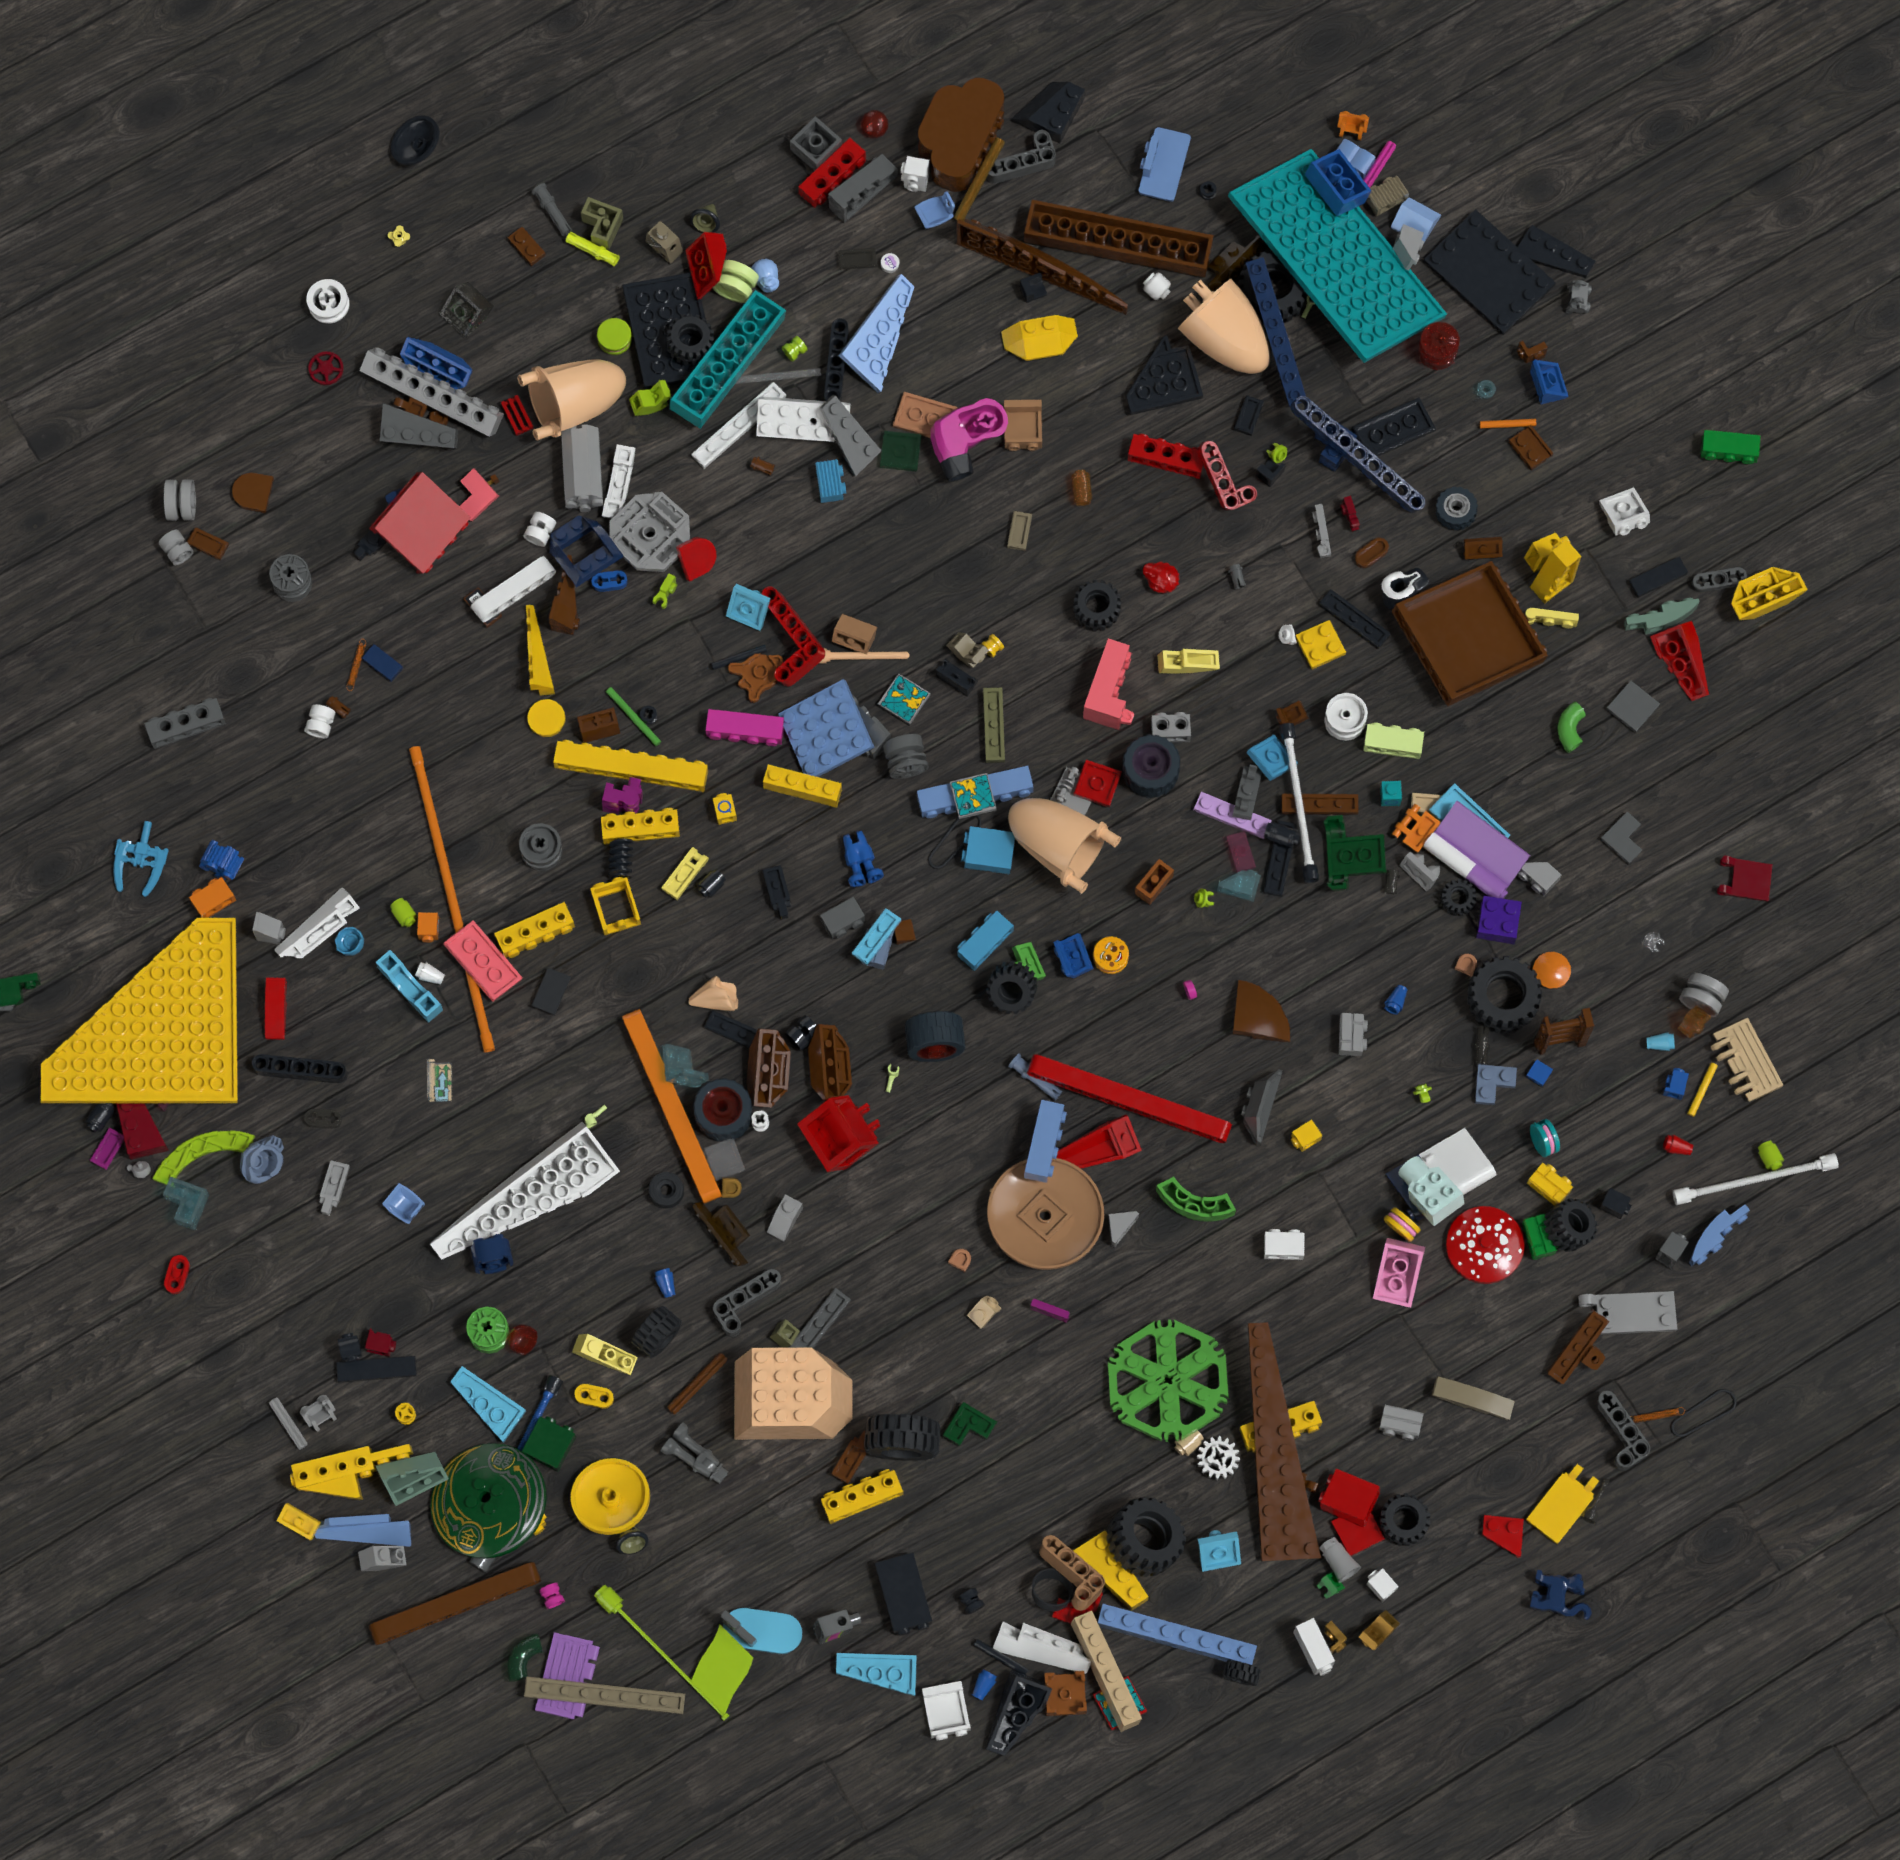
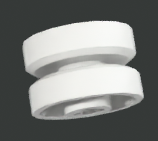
M1342 693L1336 695L1327 705L1324 719L1326 730L1338 740L1347 741L1355 739L1365 728L1368 714L1366 704L1355 694Z

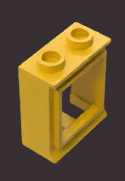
M617 877L612 882L606 884L604 882L597 883L593 888H590L604 935L641 925L627 877ZM626 890L634 917L606 925L598 898Z

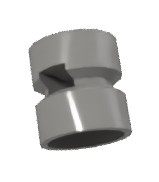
M177 529L168 532L159 540L160 547L165 553H168L167 556L173 565L184 563L194 552L188 542H184V537Z

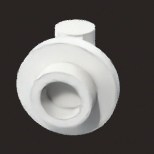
M1292 625L1281 627L1279 639L1282 643L1289 645L1297 643Z

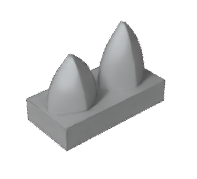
M1409 852L1399 865L1426 891L1433 886L1440 874V866L1426 867L1424 865V855Z

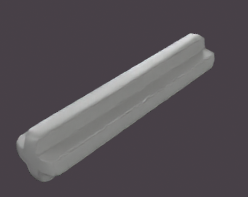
M277 1397L272 1399L269 1405L299 1450L305 1448L308 1445L280 1400Z

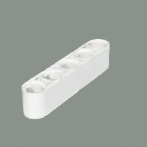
M542 556L477 599L471 605V609L482 622H486L552 578L556 570L545 556Z

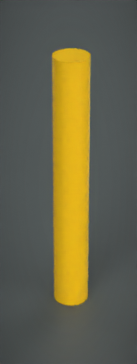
M1710 1063L1687 1113L1689 1116H1695L1718 1067L1717 1064Z

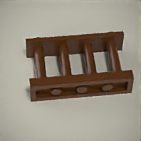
M1590 1008L1582 1009L1576 1019L1551 1024L1549 1023L1548 1016L1544 1017L1536 1039H1534L1536 1050H1540V1054L1544 1055L1548 1046L1569 1041L1577 1042L1578 1047L1586 1046L1594 1028Z

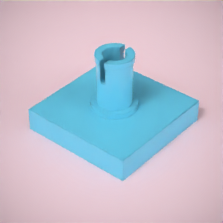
M736 584L733 587L726 617L760 631L763 627L771 598L762 595L757 590L752 591Z
M1214 1530L1209 1533V1537L1198 1539L1202 1572L1241 1564L1237 1532L1221 1534L1220 1531Z

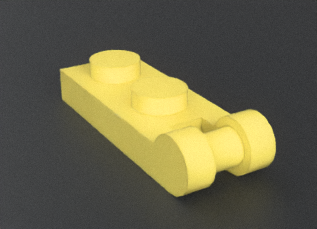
M1529 608L1525 613L1530 625L1534 622H1540L1546 626L1556 624L1562 625L1564 628H1573L1577 626L1579 614L1538 608Z
M692 847L662 886V890L678 900L701 868L705 866L709 858L699 854L698 850ZM695 859L698 862L694 865L690 861Z

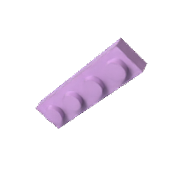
M1200 793L1194 811L1259 838H1265L1266 826L1272 820L1255 813L1252 814L1251 821L1232 817L1235 805L1206 793Z

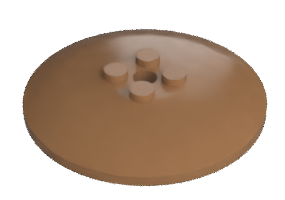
M1059 1158L1052 1160L1051 1165L1054 1166L1052 1177H1048L1047 1183L1024 1178L1027 1160L1013 1165L997 1180L988 1201V1225L997 1245L1016 1262L1041 1270L1063 1268L1082 1259L1096 1244L1104 1222L1103 1201L1096 1184L1082 1169ZM1048 1212L1051 1217L1048 1220H1042L1040 1213Z

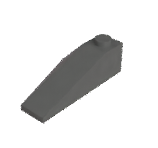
M853 696L874 745V748L864 754L866 756L870 755L875 759L884 751L883 744L891 739V734L875 716L871 718L864 705L859 707L858 700Z

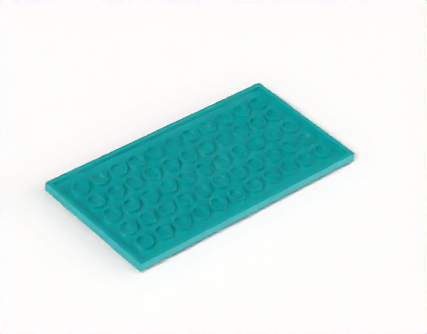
M1310 149L1234 189L1228 194V197L1362 362L1365 363L1444 319L1447 313L1412 270L1404 268L1393 247L1359 206L1339 216L1333 213L1305 176L1311 162L1319 159L1315 152Z

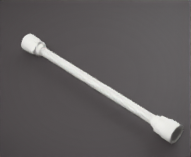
M1832 1153L1820 1156V1159L1815 1160L1814 1163L1802 1164V1166L1798 1165L1778 1171H1771L1766 1174L1754 1175V1177L1750 1176L1730 1182H1723L1718 1185L1706 1186V1188L1689 1189V1187L1675 1189L1672 1191L1675 1204L1680 1205L1691 1202V1199L1697 1196L1740 1187V1185L1745 1186L1812 1169H1822V1171L1837 1169L1838 1160L1836 1154Z

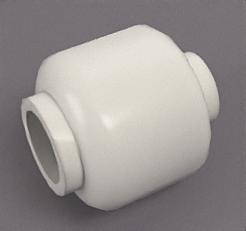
M1159 272L1156 274L1152 273L1143 282L1145 285L1144 291L1154 300H1158L1160 297L1164 299L1171 292L1168 289L1171 285L1170 281Z

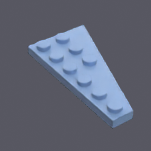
M902 274L896 277L838 355L877 393L882 391V383L887 375V367L900 334L899 329L904 321V313L906 307L909 306L914 286Z

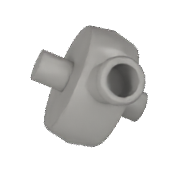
M144 1161L127 1166V1170L132 1171L137 1178H145L151 1171L150 1165Z

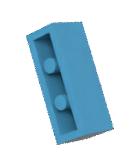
M998 911L994 914L990 913L984 919L985 923L980 928L976 927L970 934L971 938L968 941H962L957 948L959 949L957 956L974 971L1014 931V925Z

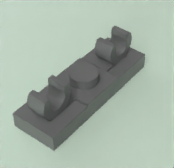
M1250 764V767L1244 766L1232 817L1250 821L1252 819L1262 771L1257 769L1255 765Z

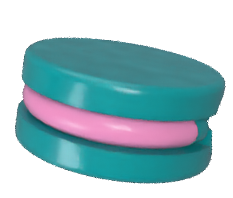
M1543 1119L1530 1125L1532 1142L1542 1157H1547L1560 1151L1558 1134L1548 1119Z

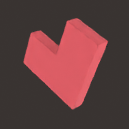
M474 468L460 481L472 494L459 506L471 517L470 521L476 519L499 497Z

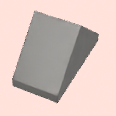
M1137 1211L1109 1214L1111 1245L1114 1248L1139 1218Z

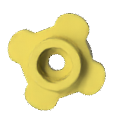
M397 226L393 232L388 233V238L392 239L395 246L400 247L410 239V234L404 231L403 226Z

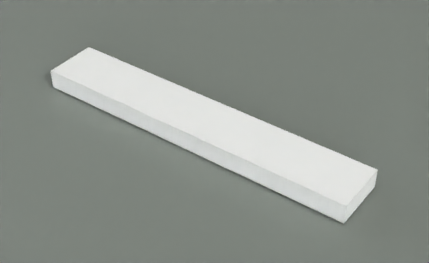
M774 382L691 454L704 469L757 423L759 397L786 398V394Z

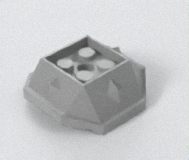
M663 492L635 495L610 520V538L623 554V558L636 570L665 572L679 558L676 546L690 540L689 515ZM648 532L655 534L653 537L645 536Z

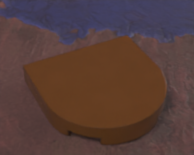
M258 473L241 475L234 482L232 488L235 502L243 509L266 513L274 477Z

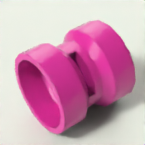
M558 1583L549 1584L539 1590L541 1596L546 1600L545 1605L547 1609L554 1608L565 1602L563 1595L559 1593Z

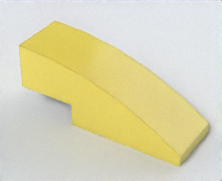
M1163 650L1157 655L1159 673H1196L1220 669L1219 652L1215 650Z

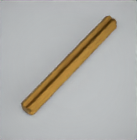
M995 138L954 215L956 220L965 219L1005 144L1004 140Z

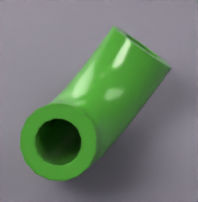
M1575 701L1562 712L1558 722L1559 740L1568 753L1572 752L1583 742L1577 734L1576 727L1578 722L1585 717V712Z

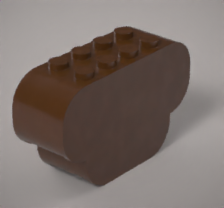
M973 78L967 81L962 88L948 85L940 88L935 93L918 130V151L920 157L929 160V164L932 165L931 175L938 186L952 192H960L969 188L989 151L990 145L997 138L996 132L998 129L1001 130L1004 124L1003 116L1005 112L1004 93L995 82L985 78Z

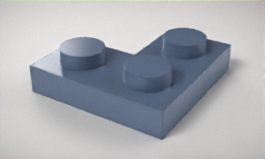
M1478 1064L1475 1104L1495 1105L1496 1087L1515 1088L1517 1068Z

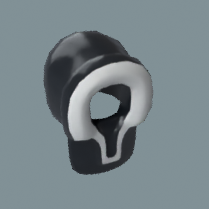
M1414 568L1405 573L1398 571L1386 576L1381 583L1382 600L1385 606L1392 611L1397 603L1415 596L1418 591L1429 584L1426 574L1420 568Z

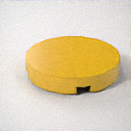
M550 699L534 703L528 712V724L531 730L542 737H552L558 734L566 722L562 706Z

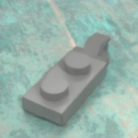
M1318 504L1315 505L1316 511L1312 512L1314 523L1318 522L1319 529H1315L1317 541L1321 540L1317 549L1320 558L1331 556L1323 505Z
M330 1161L320 1193V1203L323 1204L321 1212L323 1215L330 1216L332 1207H337L350 1165Z

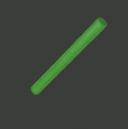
M610 687L606 693L655 746H658L661 740L616 691Z

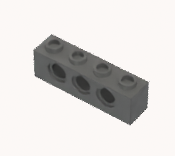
M208 698L200 704L188 705L183 710L168 712L166 716L151 718L144 724L151 744L156 749L225 725L226 723L217 698ZM207 713L205 718H198L199 714ZM183 719L189 720L186 725L180 724ZM164 726H171L170 730L162 731Z

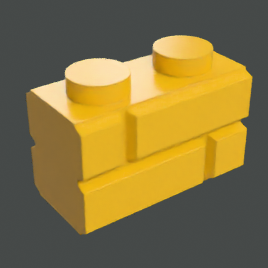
M1542 1163L1529 1178L1527 1184L1556 1206L1563 1202L1572 1191V1182L1567 1177H1560L1556 1174V1169L1552 1165Z

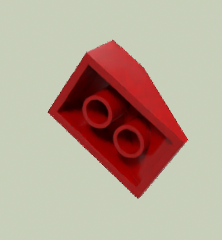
M704 232L685 250L697 299L705 296L720 281L727 252L724 236L721 233Z

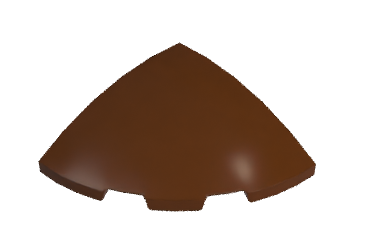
M1238 980L1233 1034L1252 1036L1251 1038L1290 1043L1288 1019L1279 1002L1260 986Z

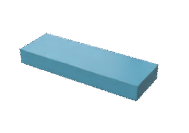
M885 908L854 949L852 955L868 966L899 925L901 918Z

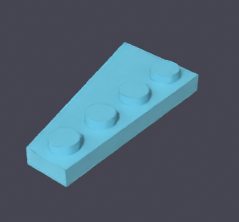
M463 1366L451 1380V1384L504 1443L526 1410Z
M837 1653L836 1674L915 1696L917 1656Z

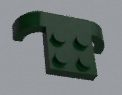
M1343 815L1328 816L1324 820L1329 883H1327V886L1331 890H1348L1349 876L1387 873L1384 834L1346 837Z

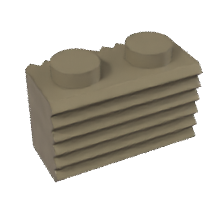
M1398 176L1388 177L1382 182L1383 184L1370 187L1371 193L1366 202L1376 217L1408 199L1409 192Z

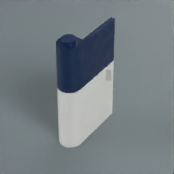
M1465 1128L1417 1155L1429 1168L1439 1167L1459 1188L1463 1195L1496 1176L1494 1167ZM1403 1163L1386 1173V1176L1407 1204V1216L1411 1220L1414 1219L1418 1222L1425 1218V1216L1409 1200V1186L1399 1176V1170L1405 1164Z

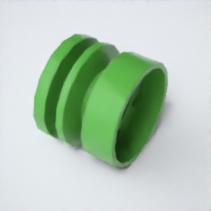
M483 1307L474 1311L469 1317L466 1329L471 1343L477 1350L482 1353L491 1354L500 1351L506 1346L509 1341L510 1330L507 1320L501 1311L493 1307ZM488 1325H490L491 1330L488 1329L487 1332H485L483 1327H487Z

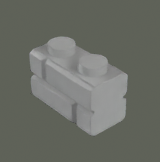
M1341 1013L1339 1055L1362 1056L1363 1050L1367 1049V1039H1363V1033L1367 1032L1368 1021L1364 1020V1014Z
M1385 1405L1379 1430L1383 1431V1434L1387 1436L1398 1434L1402 1435V1438L1405 1440L1413 1441L1414 1438L1418 1439L1424 1413Z

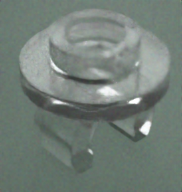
M1657 931L1648 933L1644 938V946L1650 948L1653 952H1659V949L1656 948L1657 942L1662 945L1665 944V941L1660 938V934Z

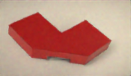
M1103 1593L1085 1610H1077L1069 1602L1064 1609L1054 1611L1052 1618L1071 1624L1075 1617L1090 1611L1094 1614L1097 1612ZM1059 1598L1057 1604H1062L1066 1600Z

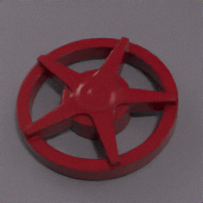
M320 352L309 363V374L320 385L336 383L344 372L341 358L333 352ZM325 355L331 356L328 359V361H322L319 357ZM334 358L339 361L341 369L333 367L332 361ZM317 360L319 367L312 371V365ZM333 372H339L335 379L329 381V376ZM320 373L325 376L326 381H320L314 375Z

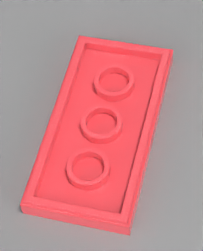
M474 920L443 944L492 1002L523 978Z

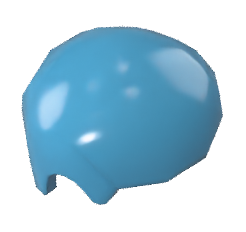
M345 927L339 931L335 939L336 950L346 956L359 953L364 946V938L361 931L354 927Z

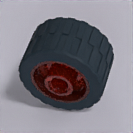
M948 1011L926 1012L913 1016L905 1023L907 1052L909 1057L921 1062L945 1061L955 1058L965 1051L962 1017L958 1014Z
M725 1078L715 1079L701 1087L695 1096L693 1107L696 1124L700 1131L709 1139L711 1138L717 1142L733 1141L741 1137L748 1130L752 1122V1103L747 1090L741 1084Z

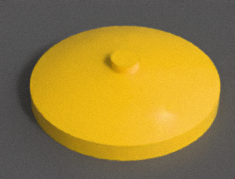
M616 1458L599 1460L587 1466L578 1475L571 1490V1505L576 1518L590 1531L604 1535L622 1533L634 1527L644 1517L650 1503V1489L642 1471L634 1464Z

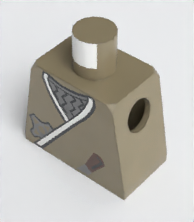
M661 221L647 233L645 242L669 264L683 253L678 236Z

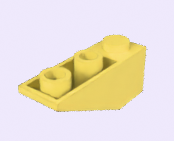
M579 1334L572 1353L628 1375H631L638 1358L589 1334Z

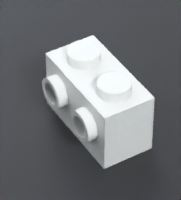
M907 156L906 163L903 162L901 167V181H904V188L913 192H926L929 178V160Z
M1270 1229L1269 1232H1265L1264 1259L1303 1260L1304 1233H1300V1230L1280 1232L1279 1229Z

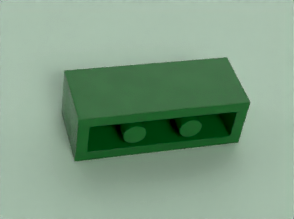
M1704 430L1700 457L1706 460L1722 459L1725 462L1757 463L1761 435Z

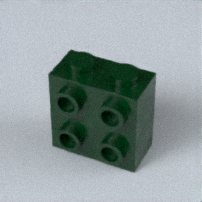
M548 1416L545 1418L539 1417L522 1452L531 1459L559 1472L576 1439V1435L573 1433L574 1429L566 1425L561 1427L556 1424L557 1421Z

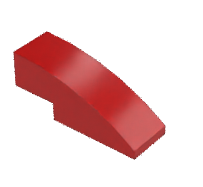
M266 978L265 1039L285 1040L287 1010L286 978Z

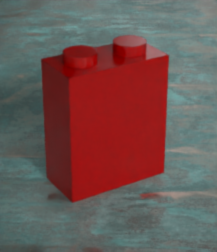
M1336 1469L1334 1474H1330L1328 1477L1326 1492L1322 1491L1319 1497L1321 1510L1365 1527L1380 1495V1486Z

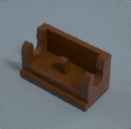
M614 707L577 717L584 743L621 734Z

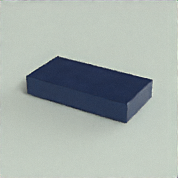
M375 644L362 657L364 662L390 682L403 669L401 664Z

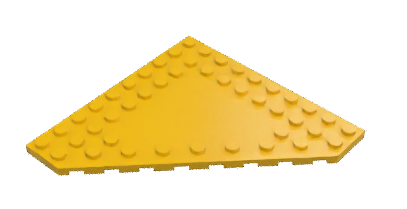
M196 918L170 945L154 957L127 985L123 986L108 1003H105L92 1018L77 1029L48 1059H45L41 1063V1103H237L236 918Z

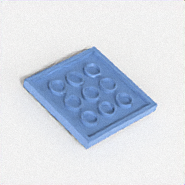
M844 679L778 713L780 717H784L785 731L804 774L819 777L874 748L848 684Z

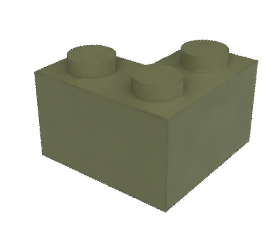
M588 197L581 211L582 222L595 226L591 233V241L609 250L624 219L622 209Z

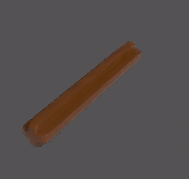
M719 1353L668 1405V1410L672 1414H676L727 1362V1358L722 1353Z

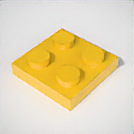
M1330 620L1295 636L1312 670L1346 655V651Z

